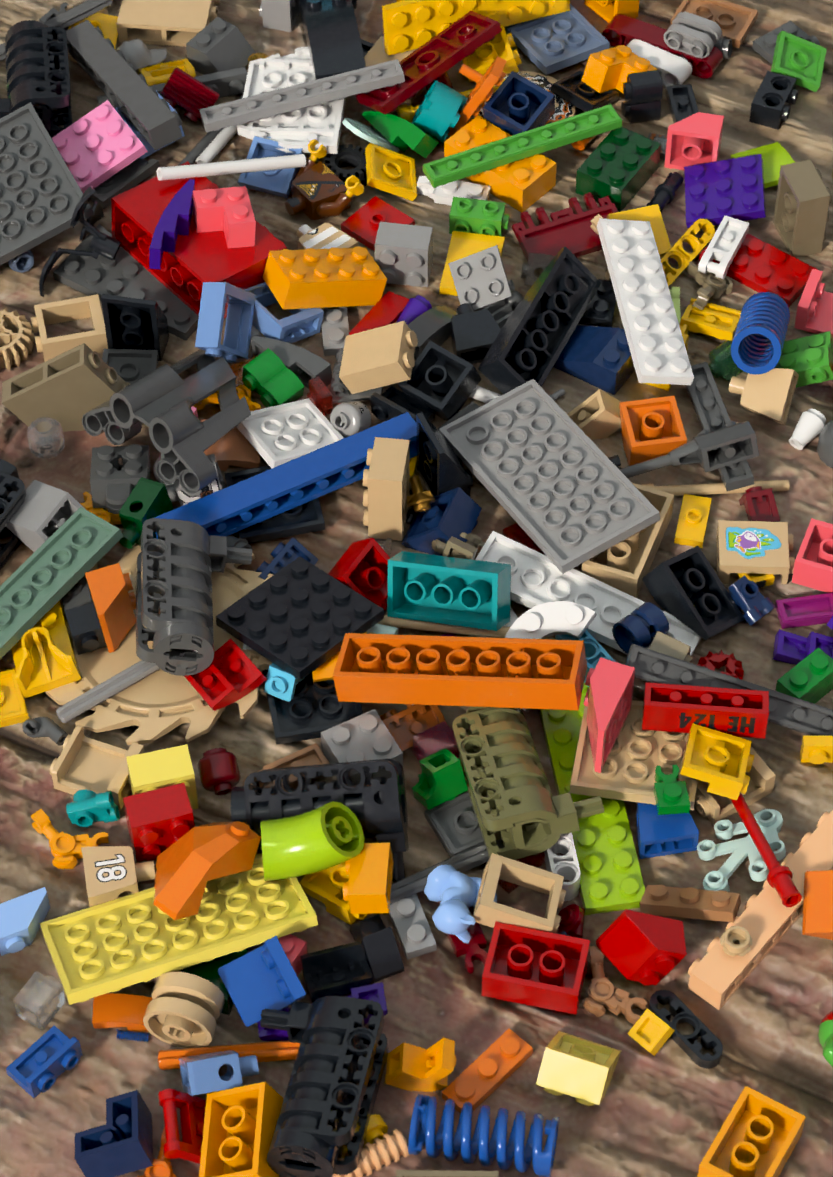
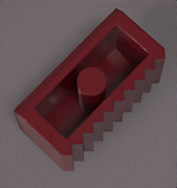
M178 67L174 68L159 93L174 109L177 106L185 111L183 115L194 123L198 120L202 122L199 109L214 106L220 94Z

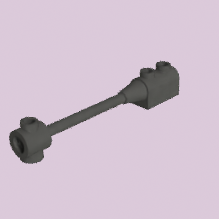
M731 421L719 430H702L691 441L668 452L666 455L619 470L627 478L669 465L678 466L700 463L706 473L758 457L759 450L756 433L748 421L741 423Z

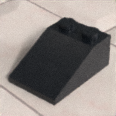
M102 294L101 301L108 349L158 350V361H162L169 340L167 318L158 303L151 300Z
M422 412L416 414L417 470L428 490L431 491L434 497L460 487L470 497L471 486H473V478L470 471L464 470L462 461L455 454L447 439Z
M699 546L662 562L642 578V581L658 605L705 640L745 620Z

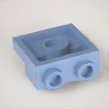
M254 136L246 159L297 154L305 155V153H303V148L288 149L294 153H286L275 149H285L279 146L277 141ZM301 167L241 173L238 184L249 189L288 198L291 191V183Z

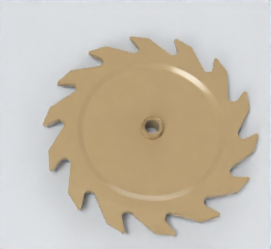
M141 545L127 550L118 562L122 573H129L133 590L128 591V593L134 591L135 597L136 563L138 554L141 552ZM97 563L89 571L98 569ZM225 563L224 573L212 572L214 652L231 638L262 672L265 669H269V665L273 662L255 650H244L243 642L216 625V616L272 577L273 574H268L267 576L269 577L264 580L258 577L262 572L237 569L242 564ZM66 618L81 680L57 687L45 693L58 705H64L141 661L136 654V623L115 652L109 653L108 648L103 647L78 655ZM153 641L147 642L148 648L152 649ZM159 669L89 709L95 712L76 721L75 725L96 733L135 725L139 726L126 739L127 745H131L132 742L137 744L152 743L179 725L190 723L185 736V741L190 742L210 732L226 707L214 711L184 676L172 675ZM259 686L234 702L239 705L240 717L242 719L258 703Z

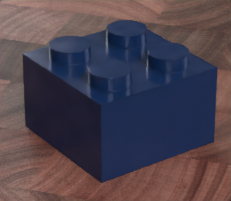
M512 71L483 107V118L513 136L544 126L555 113V95Z

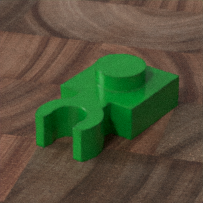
M677 765L672 766V774L669 775L662 773L661 766H656L655 781L657 783H654L653 791L658 815L690 812L686 781H678L679 767Z

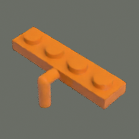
M497 56L484 75L466 64H462L458 72L476 82V85L468 95L463 109L457 111L461 115L454 128L448 127L450 129L448 135L452 136L472 120L470 118L472 115L476 117L483 106L481 102L483 100L487 102L494 91L493 86L499 87L506 75L503 72L506 64L504 59Z

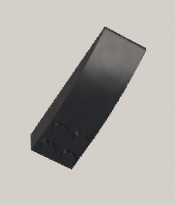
M299 0L301 20L316 80L366 67L352 0Z
M566 246L558 252L522 298L478 367V370L503 394L531 379H534L542 387L601 285V282Z

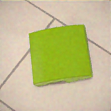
M778 142L731 155V159L761 154L764 170V188L778 185L780 167L782 165L795 163L786 149Z

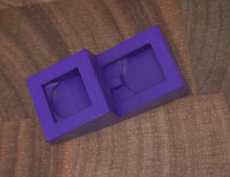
M779 629L775 635L773 660L797 665L818 647L833 659V638L812 631L806 638Z

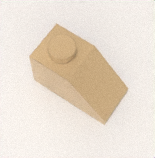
M599 389L567 415L591 440L608 438L621 428L619 408L621 401Z

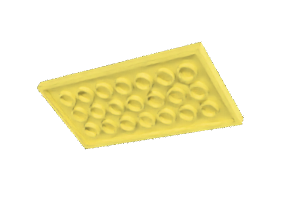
M262 853L255 856L251 870L207 881L197 915L178 920L172 919L153 904L155 895L153 887L40 923L43 937L68 1003L72 1005L88 1001L91 998L109 992L119 991L122 988L140 982L150 981L167 972H178L202 962H209L233 952L243 951L246 948L264 943L274 936L280 938L295 932L305 931L308 928L317 926L318 920L297 877L264 881Z

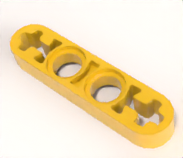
M702 218L695 221L661 258L668 287L713 238L715 228L709 220ZM702 229L704 233L698 239L695 235ZM682 242L690 244L693 253L685 251ZM668 258L675 259L678 262L679 268L671 267Z

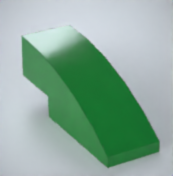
M364 111L362 114L391 144L404 152L410 147L413 151L427 158L439 143L416 125L392 114L384 115L378 111Z

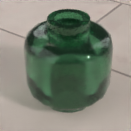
M731 340L723 342L709 352L710 363L708 365L712 375L715 378L720 376L726 381L731 380L732 376H737L743 372L732 359Z

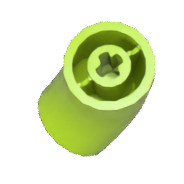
M332 801L306 813L260 822L264 881L299 877L322 871L359 855L364 848L363 829L357 816L350 808L340 802Z

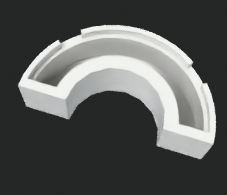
M553 601L543 603L522 614L512 624L505 638L546 639L557 634H565L580 639L597 614L590 608L574 602ZM522 708V709H523L525 712H527V713H528V711L530 710V709Z

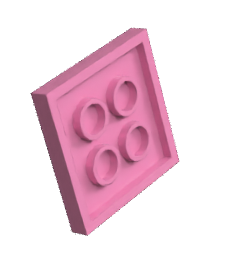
M108 100L52 137L54 144L83 194L90 185L93 186V189L147 153L143 143Z

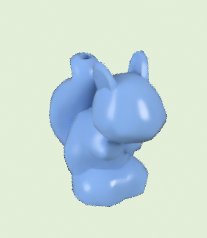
M447 864L437 866L428 875L424 893L429 901L440 902L439 907L432 915L433 922L438 930L446 934L456 935L462 942L469 944L471 937L467 929L470 925H474L476 920L471 916L468 908L472 906L475 908L482 878L469 877ZM495 893V897H494V902H496V903H497V893Z

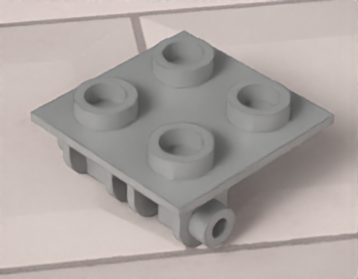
M498 245L448 263L460 305L469 303L475 311L513 297L511 291L515 290V286L512 280L508 281Z

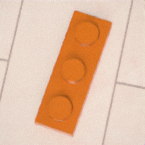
M508 1028L442 1091V1099L445 1101L448 1099L454 1100L455 1110L460 1114L463 1104L470 1102L473 1105V1112L533 1055V1047Z

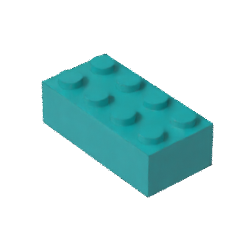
M401 551L388 559L387 617L498 631L510 622L511 564Z

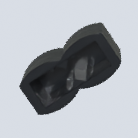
M653 70L628 74L627 82L623 83V93L626 98L625 102H622L623 116L628 118L630 124L660 120L663 82L659 71Z

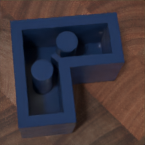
M138 1090L106 1099V1124L75 1133V1161L85 1177H117L153 1166L152 1114Z

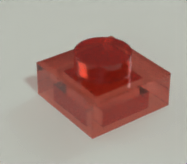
M319 376L309 380V393H307V397L324 416L330 414L333 410L332 393Z

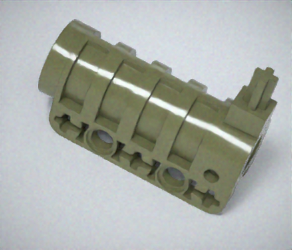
M471 706L465 714L454 719L452 727L460 752L458 757L489 857L494 853L516 860L539 854L551 848L560 839V834L579 831L578 819L605 812L601 796L573 803L570 792L557 796L552 795L522 708ZM502 839L504 848L499 849L496 840Z

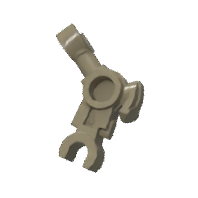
M692 261L689 262L687 273L695 277L694 280L700 286H703L697 292L699 296L693 303L694 307L704 310L711 297L720 298L724 292L728 295L732 293L733 282L728 276L720 279L714 273L707 272L705 274L699 272L698 266Z

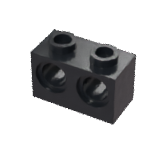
M767 71L752 101L749 122L779 130L782 121L788 120L791 111L790 105H795L799 94V90L795 89L797 78Z

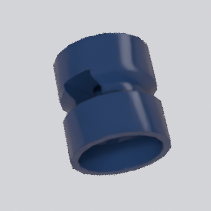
M645 602L631 612V615H627L613 625V637L618 646L628 654L632 644L648 648L657 631L667 634L669 623L660 608L651 602Z

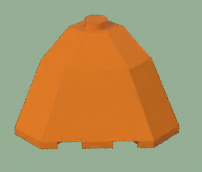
M240 821L215 822L193 827L157 856L153 904L174 920L197 915L207 881L252 869L261 836L252 831L248 824Z

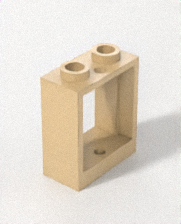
M98 294L34 305L35 316L30 317L33 333L39 332V336L34 337L37 353L43 352L45 362L83 343L97 353H103V349H108L105 323ZM91 317L92 331L47 338L45 325Z
M492 853L483 871L473 917L477 923L494 928L495 922H501L556 933L561 916L556 915L557 908L561 909L566 896V890L562 889L564 876ZM501 879L549 895L544 918L494 902L498 880Z

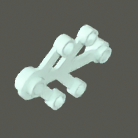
M774 809L761 810L754 817L771 849H779L773 851L779 861L786 856L784 842L779 840L778 837L783 826L782 815ZM723 819L714 825L715 834L719 840H729L733 835L748 833L743 822L732 824L731 821ZM749 834L747 837L715 844L711 840H703L698 843V856L703 861H710L717 856L732 853L718 871H711L706 874L703 880L704 890H723L729 892L728 879L747 856L750 862L748 867L750 878L756 882L767 879L768 868L765 862L762 861L761 855Z

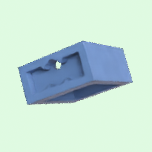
M203 282L195 347L204 350L206 356L223 357L228 363H236L237 359H248L256 295L227 282ZM228 303L223 345H221L225 304Z
M266 282L244 289L256 295L252 325L265 337L294 343L320 333L324 311L321 308L288 309L293 315L278 320L265 308L278 302Z

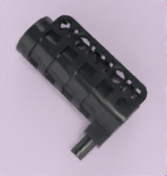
M34 20L16 23L8 30L5 37L7 98L0 99V118L31 102L52 138L72 124L66 30L57 26L48 27Z
M387 758L266 769L251 773L246 778L244 786L233 787L231 792V822H244L250 826L252 831L260 836L261 821L299 815L317 809L332 801L344 804L357 816L363 829L364 839L376 838L377 843H390L394 860L392 881L405 878L403 852L409 850L407 834L408 814L404 770L399 761ZM352 769L358 770L361 775L359 784H355L350 778ZM386 769V771H391L392 773L390 778H387V776H377L373 779V773ZM291 774L298 779L299 785L297 789L292 788L289 784ZM338 774L337 780L332 782L320 781L312 784V778L321 775L331 777ZM275 780V786L270 788L259 786V781L272 782ZM261 839L258 848L262 847Z
M325 996L315 1000L313 1005L293 1001L290 1012L272 1009L262 1010L261 1027L286 1030L289 1042L300 1043L267 1153L269 1167L281 1177H332L333 1174L347 1175L352 1173L360 1161L370 1116L373 1113L388 1057V1042L385 1034L382 1033L384 1015L381 1005L366 999ZM368 1014H373L374 1016H371L369 1019V1029L365 1028L364 1019L368 1017ZM371 1070H373L375 1073L370 1078ZM358 1124L360 1129L355 1133L356 1125ZM343 1145H346L348 1156H345L343 1161H339L338 1158H341L343 1155Z

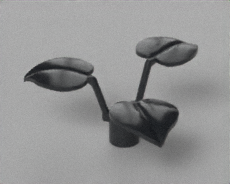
M92 185L86 189L77 204L70 225L74 228L78 221L83 224L79 238L81 242L88 232L94 235L89 246L93 249V252L59 248L57 251L54 250L45 263L40 275L39 292L42 297H44V282L61 255L91 256L95 259L101 255L113 261L121 246V241L101 233L93 226L104 217L99 201L96 200L91 207L95 215L86 220L84 219L83 211L91 195L96 193Z

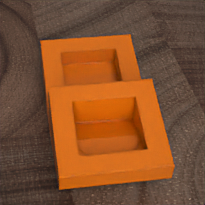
M106 993L94 997L92 1016L94 1029L127 1027L128 1031L149 1032L144 1027L143 1018L148 1004L153 1000L152 997Z

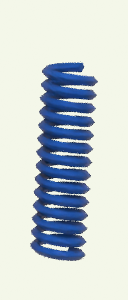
M116 1030L117 1039L119 1037V1039L124 1040L125 1037L126 1040H132L133 1035V1041L134 1039L135 1041H141L142 1039V1042H148L150 1034Z

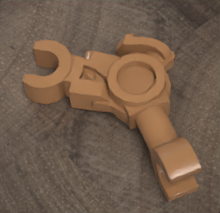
M590 946L588 962L593 979H591L588 987V997L582 1000V1005L596 1017L603 1016L606 1013L605 1009L615 1015H619L621 1012L625 1015L626 1020L634 1025L641 1016L633 1013L632 1009L639 1008L646 1011L647 1001L640 997L629 998V992L615 987L609 981V977H605L603 953L597 946Z

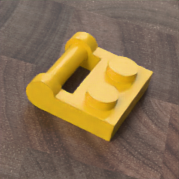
M187 58L139 69V74L144 76L148 86L166 83L176 67L190 76L196 77L195 69Z

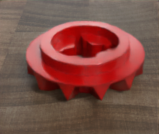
M721 649L719 653L713 654L709 651L707 656L700 657L698 666L714 671L715 668L719 669L721 666H726L725 672L721 671L720 673L743 680L744 670L742 668V661L736 660L733 653L727 655Z

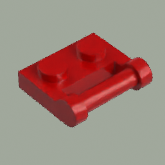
M175 1089L160 1091L158 1099L159 1105L163 1107L166 1143L163 1145L164 1156L168 1159L181 1158L200 1164L206 1100ZM176 1107H178L180 1110L183 1142L179 1139Z

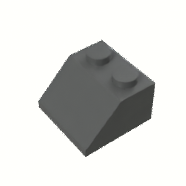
M216 17L186 43L187 59L193 65L195 71L203 75L241 67L247 69L250 61L258 59V55L237 26L219 17Z

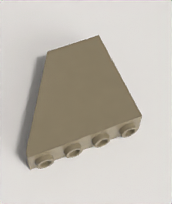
M83 343L2 382V404L35 433L85 431L82 425L83 415L109 401L114 393L130 385V383L125 382L113 367H109L101 359L97 352L92 351Z

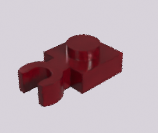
M477 922L474 925H470L467 929L471 937L469 944L462 942L456 935L447 934L456 957L466 955L465 968L470 974L474 973L472 962L480 960L485 966L488 954L483 950L487 946V941Z

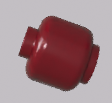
M226 748L208 750L203 753V758L198 762V771L203 788L207 791L215 792V795L220 796L231 793L232 787L237 785L241 779L237 758L233 753L227 752Z

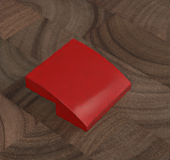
M231 638L214 652V659L208 668L200 673L184 676L214 711L243 698L267 680Z

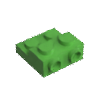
M828 331L785 341L780 360L775 368L795 370L799 374L796 388L833 380V337L831 332Z

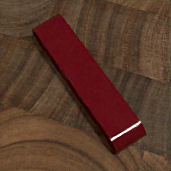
M623 14L615 15L602 33L612 47L619 45L627 46L633 39H638L682 57L691 64L692 75L704 79L710 78L723 60L722 52L715 46L708 57L702 59L671 49L664 41L666 29Z

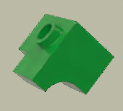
M444 748L419 761L422 773L418 775L419 782L412 787L414 798L428 810L446 801L453 800L459 794L468 790L460 759L448 749Z

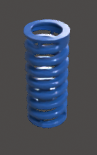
M760 292L748 298L743 305L731 345V356L737 367L746 373L758 375L767 373L780 360L790 321V310L784 299L777 294Z
M417 1095L410 1125L408 1154L419 1155L425 1146L426 1153L430 1158H437L443 1149L446 1160L454 1161L461 1151L463 1162L472 1164L479 1153V1161L484 1167L491 1166L496 1157L498 1167L502 1170H507L514 1159L516 1170L520 1173L526 1172L532 1161L533 1170L536 1175L551 1177L557 1145L559 1117L555 1116L552 1120H546L545 1134L547 1139L543 1149V1115L537 1113L533 1116L525 1145L526 1114L524 1111H517L507 1144L508 1110L506 1108H499L489 1142L490 1107L482 1105L471 1140L473 1105L470 1102H465L462 1106L453 1139L454 1100L448 1099L445 1101L436 1134L437 1098L428 1095Z

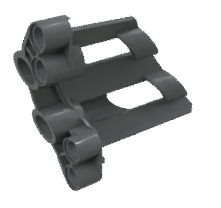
M200 349L172 366L164 364L117 391L111 396L109 401L85 413L82 417V425L89 435L98 436L105 432V436L110 443L121 445L140 433L142 423L149 427V435L153 445L161 452V460L158 461L155 468L158 478L166 484H172L179 480L181 487L186 492L194 494L211 484L217 477L216 468L204 451L249 417L251 412L245 396L241 399L238 397L235 385L236 376L223 357L215 360V357L206 356L205 351ZM196 364L198 372L182 380L178 374ZM217 391L221 411L201 422L194 415L191 406Z

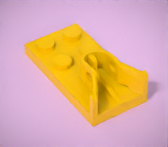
M60 599L11 648L17 672L14 674V677L25 699L81 680Z

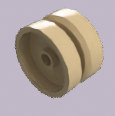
M185 972L161 974L156 980L152 992L153 1000L148 1004L143 1018L144 1027L159 1040L173 1046L182 1048L208 1046L212 1042L217 1027L216 1020L221 1015L225 1003L224 994L216 985L194 974Z

